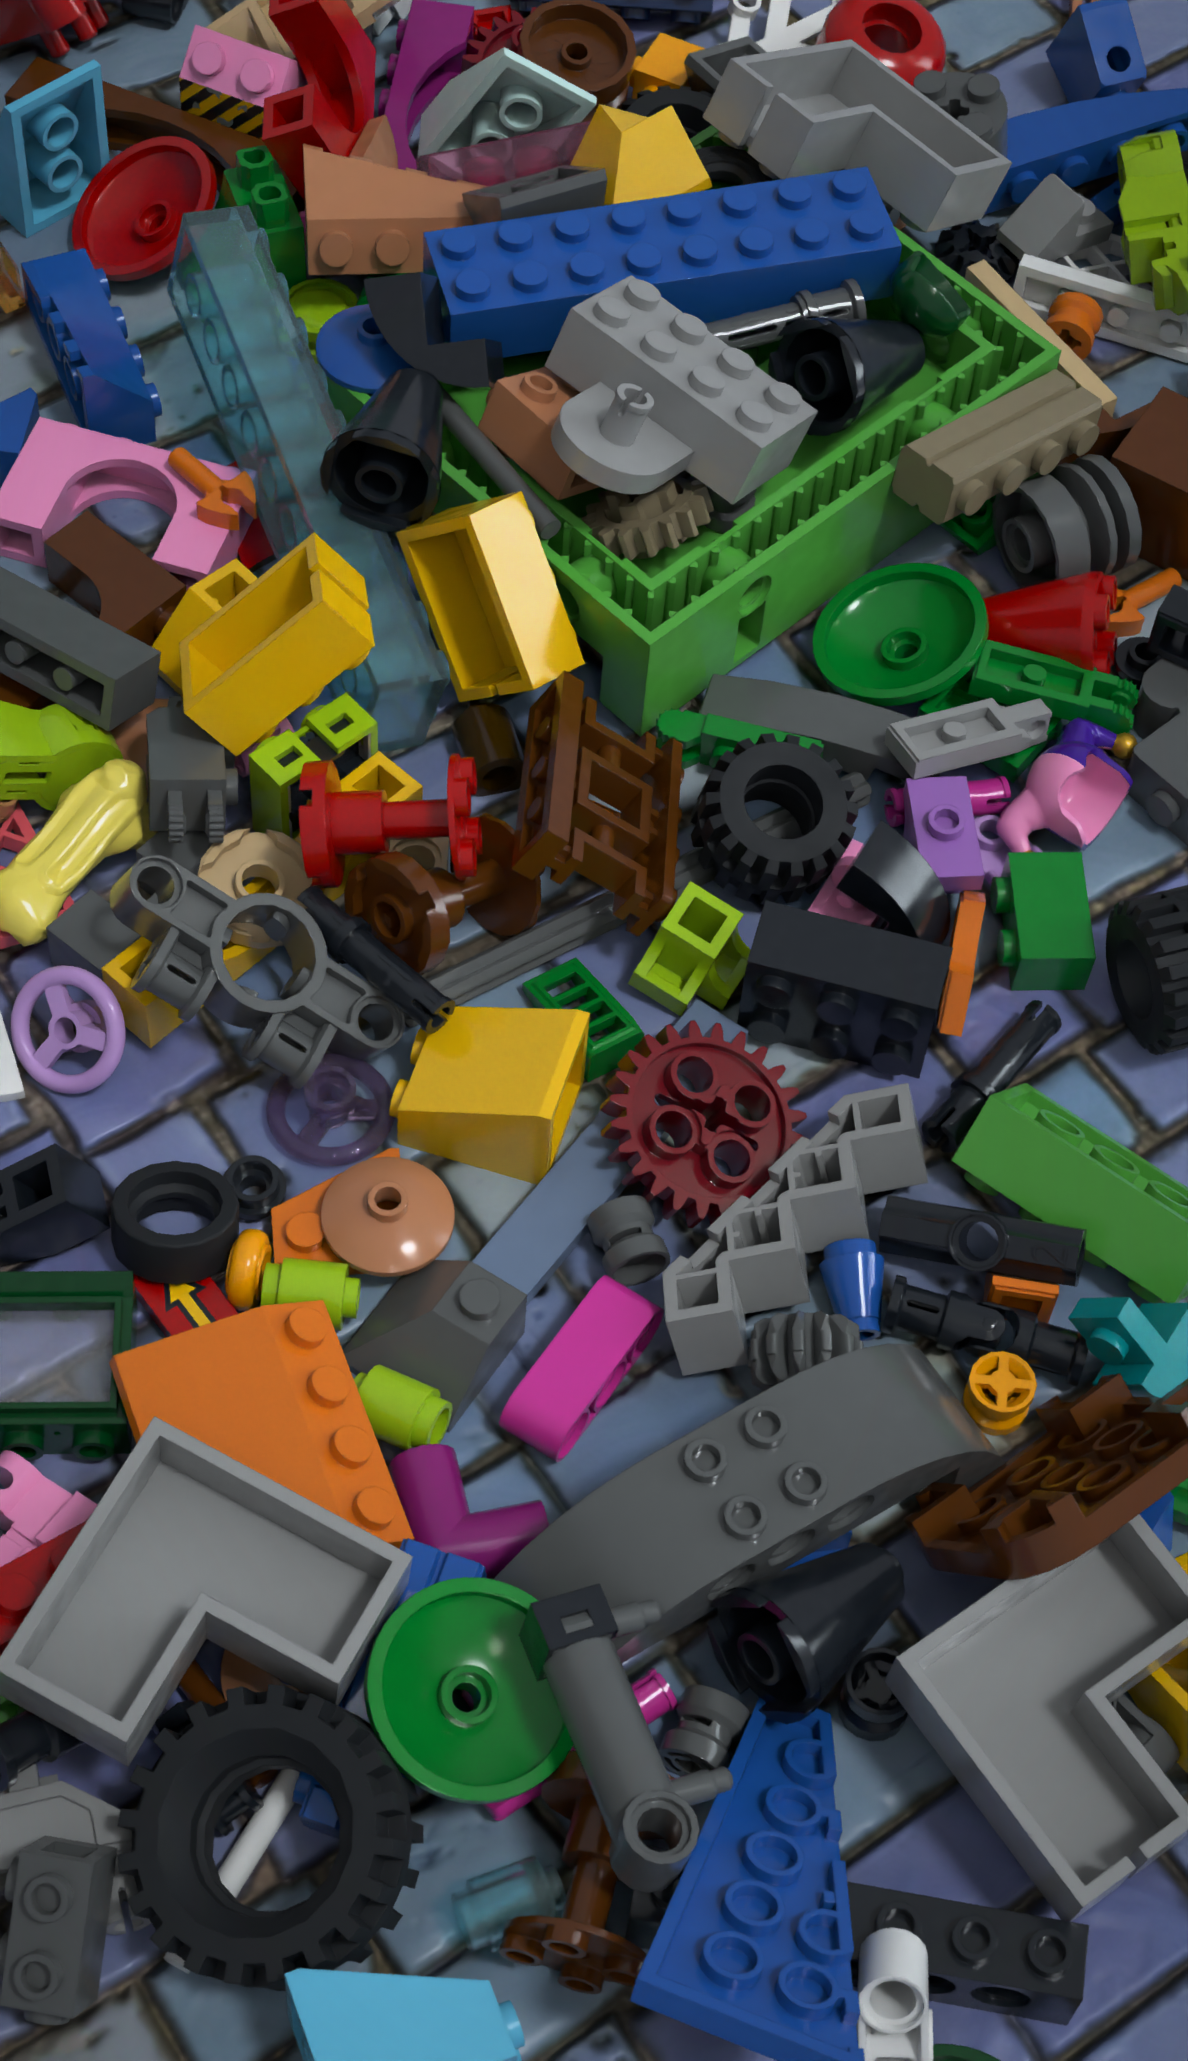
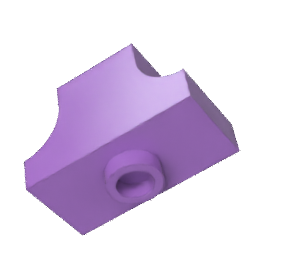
M924 777L915 780L906 778L903 790L905 811L903 837L929 863L946 894L981 890L985 874L967 777Z

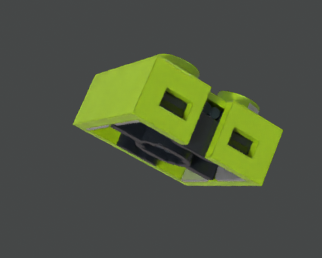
M344 693L327 705H319L313 708L304 717L299 730L293 733L288 729L279 736L268 737L257 746L254 752L248 755L252 823L255 832L266 834V830L269 829L282 832L292 839H295L300 833L299 806L306 805L307 801L312 799V790L299 791L302 767L307 761L333 760L341 781L378 752V722L350 695Z

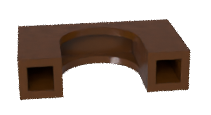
M87 510L44 541L49 581L96 618L149 646L153 645L186 593V585ZM0 673L1 701L33 710H41L47 706L57 704Z

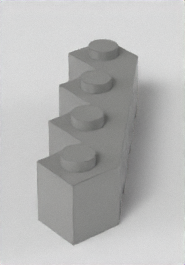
M909 1083L844 1095L827 1111L830 1121L813 1138L809 1140L802 1136L768 1169L770 1176L768 1182L750 1199L741 1195L707 1228L709 1239L689 1259L680 1255L662 1272L665 1322L683 1376L748 1364L745 1314L810 1302L805 1254L823 1251L825 1246L839 1240L852 1238L870 1239L864 1195L928 1183L922 1139Z

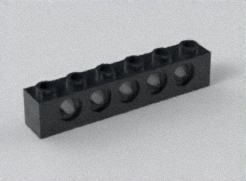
M647 1846L649 1849L658 1852L669 1851V1849ZM685 1866L675 1882L662 1891L645 1893L633 1889L625 1934L626 1940L641 1949H650ZM847 1882L854 1952L850 1961L853 1987L858 1988L861 1944L868 1935L877 1930L894 1927L905 1929L915 1934L926 1947L928 1954L929 2001L1066 2026L1083 2001L1089 1925Z

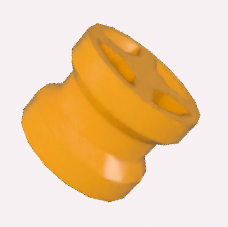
M1005 1351L990 1352L981 1356L972 1366L961 1404L983 1433L992 1436L1012 1433L1018 1430L1027 1417L1029 1406L1033 1401L1037 1387L1035 1373L1030 1365L1018 1355ZM990 1392L996 1397V1403L988 1396Z

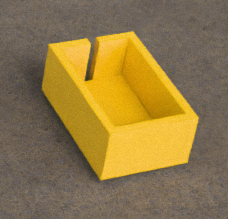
M522 491L449 508L431 516L422 523L420 521L404 530L396 532L459 702L493 697L497 694L501 696L535 690L558 678L564 670L570 672L585 664L577 643L576 632L569 621L556 585L554 572L547 561L535 528L534 517L528 509Z
M313 532L179 643L184 714L236 757L253 743H261L270 737L283 719L298 707H305L313 703L323 691L324 686L344 670H352L359 666L375 646L371 617L366 611L369 608L365 577Z

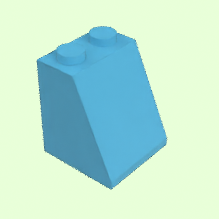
M302 1968L284 1974L288 2019L303 2061H522L519 2048L525 2046V2039L516 2011L510 2000L498 2004L489 1980Z

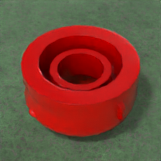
M840 0L827 14L823 29L814 44L852 39L912 86H914L915 77L924 71L935 70L942 73L946 61V42L941 28L931 13L915 0Z

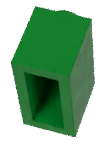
M1008 852L1001 877L992 878L990 898L993 914H1002L1003 929H1000L998 932L997 959L1000 967H1008L1011 991L1085 990L1096 960L1082 853Z

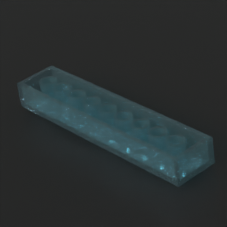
M249 205L183 213L167 292L240 472L246 471L253 482L256 493L257 514L274 556L278 562L315 532L365 577L369 608L366 611L371 617L375 646L359 666L352 670H344L327 684L331 696L335 700L342 694L347 693L378 722V751L381 753L423 745L431 722L437 715V707L445 686L450 681L448 660L443 651L436 650L429 633V619L426 608L421 601H416L408 583L406 561L400 552H395L387 534L388 531L370 529L348 519L339 511L342 503L334 496L331 490L326 495L321 486L320 465L329 444L347 424L342 411L334 409L329 397L325 371L319 363H315L308 347L306 325L301 317L295 316L290 305L286 278L282 272L276 271L271 260L267 233L264 228L257 227Z

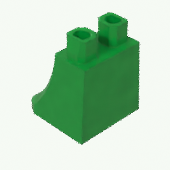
M265 145L240 149L236 152V167L224 170L220 194L205 229L194 245L177 260L178 271L198 323L204 328L223 330L283 317L282 302L284 295L291 287L306 280L304 225L278 162L273 160L271 152Z

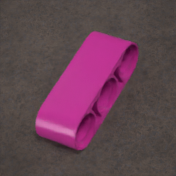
M602 1276L516 1387L502 1411L499 1426L555 1462H560L571 1451L647 1348L659 1328L664 1315V1309L610 1276Z

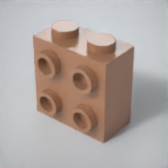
M544 366L536 370L497 380L494 388H491L487 394V406L478 428L497 446L501 454L512 459L555 499L561 500L600 486L589 482L570 469L553 447L551 429L563 404L581 392Z

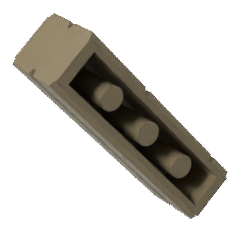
M1054 369L902 447L891 485L893 493L912 507L918 504L919 512L938 525L961 513L968 516L972 515L981 508L987 499L1001 492L1004 495H1009L1026 478L1036 473L1047 475L1057 466L1060 460L1073 453L1078 456L1087 453L1099 435L1100 429L1097 424L1103 409L1102 400L1082 386L1077 389L1075 381Z

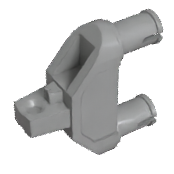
M37 1763L20 1772L16 1784L0 1792V1891L5 1890L7 1873L14 1857L19 1855L20 1850L44 1836L118 1848L117 1855L132 1852V1831L118 1827L120 1809L62 1780L59 1781L57 1774L39 1777ZM117 1856L106 1932L112 1935L126 1934L121 1904L125 1901L128 1902L127 1899L138 1893L134 1877L119 1873ZM129 1905L134 1931L151 1924L147 1918L134 1916Z

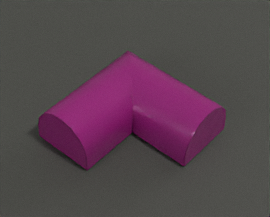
M429 1444L408 1449L394 1457L388 1466L414 1540L438 1548L442 1552H449L485 1566L487 1579H495L527 1544L549 1526L546 1511L540 1499L470 1513L457 1455L454 1448L448 1445Z

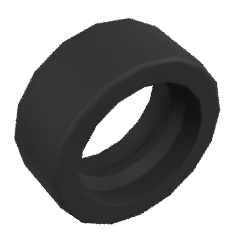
M181 1161L156 1163L129 1174L115 1189L111 1203V1241L116 1258L129 1271H133V1274L151 1282L177 1285L201 1281L221 1271L226 1266L233 1243L239 1236V1201L234 1186L219 1172L197 1163ZM168 1210L192 1211L208 1218L212 1222L196 1232L180 1235L156 1233L139 1224L142 1219L156 1212Z

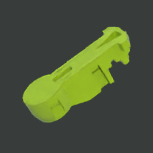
M1174 129L1138 135L1117 146V165L1121 190L1118 204L1123 223L1121 247L1126 265H1128L1131 285L1153 283L1155 311L1169 309L1176 315L1188 314V183L1184 173L1178 137Z
M0 700V800H35L41 807L55 811L61 794L71 785L78 783L91 771L102 767L106 762L112 759H123L122 753L110 731L99 727L59 704H53L41 710H33Z

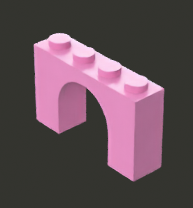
M39 417L0 488V556L47 568L44 541L69 524L80 512L105 500L118 498L137 499L161 508L172 518L152 560L184 583L187 592L190 586L238 557V549L253 517L241 505L228 504L223 501V503L239 513L240 530H229L204 523L197 517L196 502L205 498V496L169 466L168 457L171 451L137 443L127 438L115 437L81 428L71 423H62ZM198 459L222 480H231L243 472V470L233 466H224ZM247 472L255 488L258 510L257 474Z

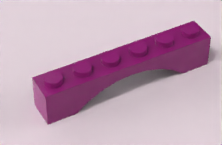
M412 0L408 20L399 19L396 34V51L400 52L399 54H390L387 85H390L391 88H382L378 107V117L386 114L393 133L398 156V169L406 170L407 167L421 171L409 148V141L415 126L421 120L423 112L451 79L461 74L462 57L467 55L468 40H473L474 6L429 0Z

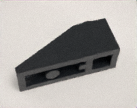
M54 1143L0 1170V1267L56 1255L111 1228L99 1171Z

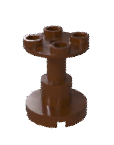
M488 813L474 816L481 819L483 848L482 854L477 855L476 877H467L465 881H458L455 876L451 849V873L440 867L425 869L414 858L398 851L380 853L370 857L367 861L356 865L349 873L344 889L345 912L351 917L357 916L366 920L372 927L371 934L420 975L431 972L444 960L450 944V928L457 926L462 921L465 908L485 929L501 936L519 934L532 928L537 922V913L541 905L540 876L544 873L545 868L533 880L511 869L515 830L505 821L495 818Z
M575 1750L569 1751L559 1767L543 1781L541 1788V1797L547 1805L571 1820L562 1853V1860L574 1870L562 1917L531 1915L517 1916L506 1921L499 1954L507 1960L527 1966L544 1965L560 1971L558 1976L559 1984L570 1990L586 1994H599L602 1991L604 1981L634 1987L647 1955L641 1948L625 1938L605 1930L616 1882L620 1880L610 1863L609 1848L611 1838ZM668 1774L670 1780L674 1779V1777ZM638 1832V1837L641 1841L664 1839L654 1832Z

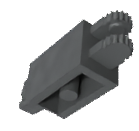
M181 696L169 697L167 707H158L146 714L148 746L146 774L149 830L168 831V843H183V836L186 834V831H205V834L208 836V843H223L226 825V806L238 805L237 768H234L235 755L184 714L183 698Z

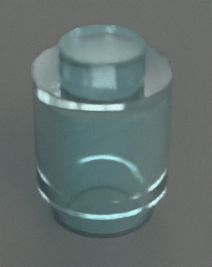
M531 1855L466 1880V1889L452 1893L451 1901L457 1923L469 1951L474 1952L487 1947L493 1953L500 1948L506 1921L517 1916L542 1915L558 1917L557 1911L564 1909L566 1894L554 1865L551 1864L542 1868L538 1859Z

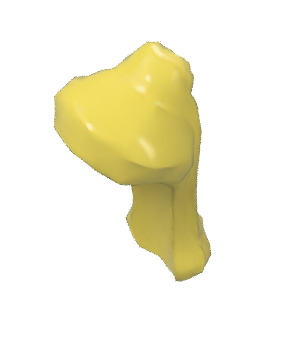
M112 759L102 767L91 771L81 781L71 785L61 794L56 810L43 828L24 846L6 868L0 870L1 931L10 933L24 947L40 943L47 938L46 927L57 919L66 898L93 868L105 857L131 849L138 850L158 832L149 830L146 773L138 764L125 759Z

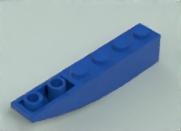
M1188 88L1126 93L1077 101L1009 118L1007 159L1012 164L984 215L1023 203L1044 178L1050 174L1058 176L1069 187H1076L1082 183L1117 173V146L1138 135L1174 129L1181 152L1188 150Z

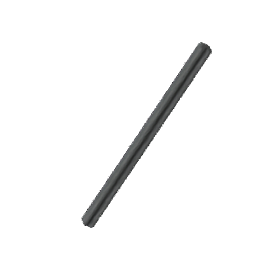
M852 772L840 778V780L850 779L855 792L849 802L858 803V809L869 804L872 789L860 772ZM779 807L752 821L760 830L776 838L795 839L802 837L797 820L784 807ZM697 847L679 856L675 868L674 889L677 890V898L681 896L690 881L700 887L714 880L717 871L713 867L704 870L698 860L703 847ZM607 891L426 980L446 997L448 996L455 1001V1006H458L627 923V917L621 920L613 915L614 893ZM402 1010L405 1026L415 1027L419 1025Z

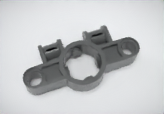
M148 855L139 859L112 886L109 898L110 907L115 917L125 926L152 942L133 977L130 988L138 993L147 990L178 1009V1017L185 1022H189L201 1006L204 1005L220 1020L236 1027L252 1029L243 1047L242 1057L249 1061L258 1058L286 1075L288 1077V1085L296 1090L303 1087L320 1064L326 1050L349 1063H365L395 1045L403 1036L405 1019L402 1010L377 988L327 957L326 943L319 926L312 916L296 902L272 893H254L235 900L175 861L161 855ZM137 881L145 882L155 890L158 904L148 902L141 896L137 888ZM232 923H253L263 927L266 934L273 940L283 943L291 958L293 975L284 985L278 996L283 1000H263L257 997L259 993L248 987L239 986L233 981L224 964L222 950L228 944L233 934V930L228 928V925ZM358 1016L371 1024L374 1030V1040L367 1038L361 1032L358 1025Z

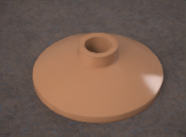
M398 1157L372 1158L346 1169L328 1188L321 1208L322 1231L332 1252L343 1263H349V1267L359 1272L379 1277L407 1275L432 1263L448 1245L455 1220L453 1200L443 1181L427 1167ZM383 1201H393L398 1203L399 1206L392 1210H383L376 1204Z

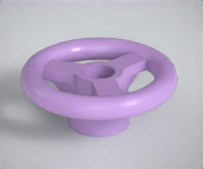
M62 965L47 968L26 982L18 993L13 1005L10 1031L15 1053L26 1072L42 1086L59 1093H84L100 1086L117 1068L125 1047L126 1029L124 1016L112 990L95 974L74 966ZM66 985L82 989L94 1000L75 1002L69 995ZM45 992L52 1018L48 1026L49 1036L36 1051L30 1035V1017L36 1001ZM73 1022L76 1026V1035L73 1030ZM93 1050L102 1051L96 1064L83 1073L66 1075L51 1068L65 1052L84 1053Z

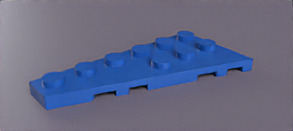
M759 1697L728 1768L733 1777V1787L731 1790L717 1794L698 1836L697 1844L688 1859L637 1976L630 2001L776 2061H865L864 2049L858 2048L856 2028L860 2016L858 1991L853 1990L850 1961L854 1952L846 1864L845 1861L840 1860L839 1850L842 1822L841 1812L835 1808L833 1786L837 1777L831 1714L816 1708L802 1721L784 1724L768 1719L759 1711L766 1704Z

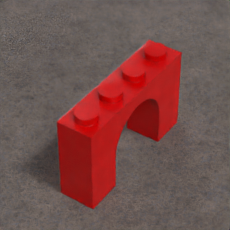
M269 0V18L298 60L308 85L264 98L262 141L304 201L303 144L323 148L324 152L349 157L368 120L374 118L376 49L345 0Z

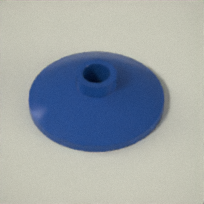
M369 304L354 306L338 312L326 321L317 335L316 357L320 368L333 382L346 389L359 393L374 394L393 372L404 368L415 369L401 358L386 341L374 320Z

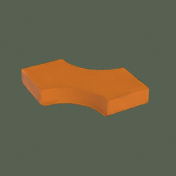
M968 890L959 894L949 947H953L937 1013V1029H939V1033L962 1037L986 906L985 893Z

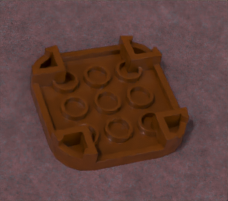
M1120 1373L1102 1376L1096 1386L1073 1402H1061L1058 1395L1035 1408L1048 1432L971 1488L967 1489L965 1484L933 1482L915 1496L922 1510L919 1513L916 1512L905 1517L904 1520L930 1567L943 1572L1004 1580L1026 1579L1064 1565L1108 1538L1188 1478V1379L1163 1397H1133Z

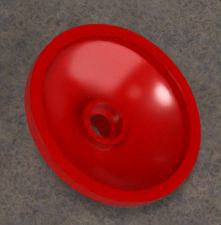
M175 136L151 138L125 149L96 174L84 191L73 219L72 241L74 249L85 248L94 269L103 268L107 280L110 281L136 280L151 276L169 267L194 245L209 221L217 191V178L212 162L192 141Z

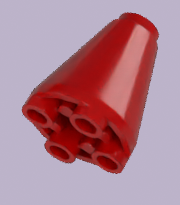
M1089 571L983 597L989 620L988 640L1058 657L1086 670L1094 671V667H1096L1097 671L1110 674L1111 666H1114V656L1118 647L1117 631H1107L1110 622V611H1115L1117 604L1116 575H1104L1103 571Z

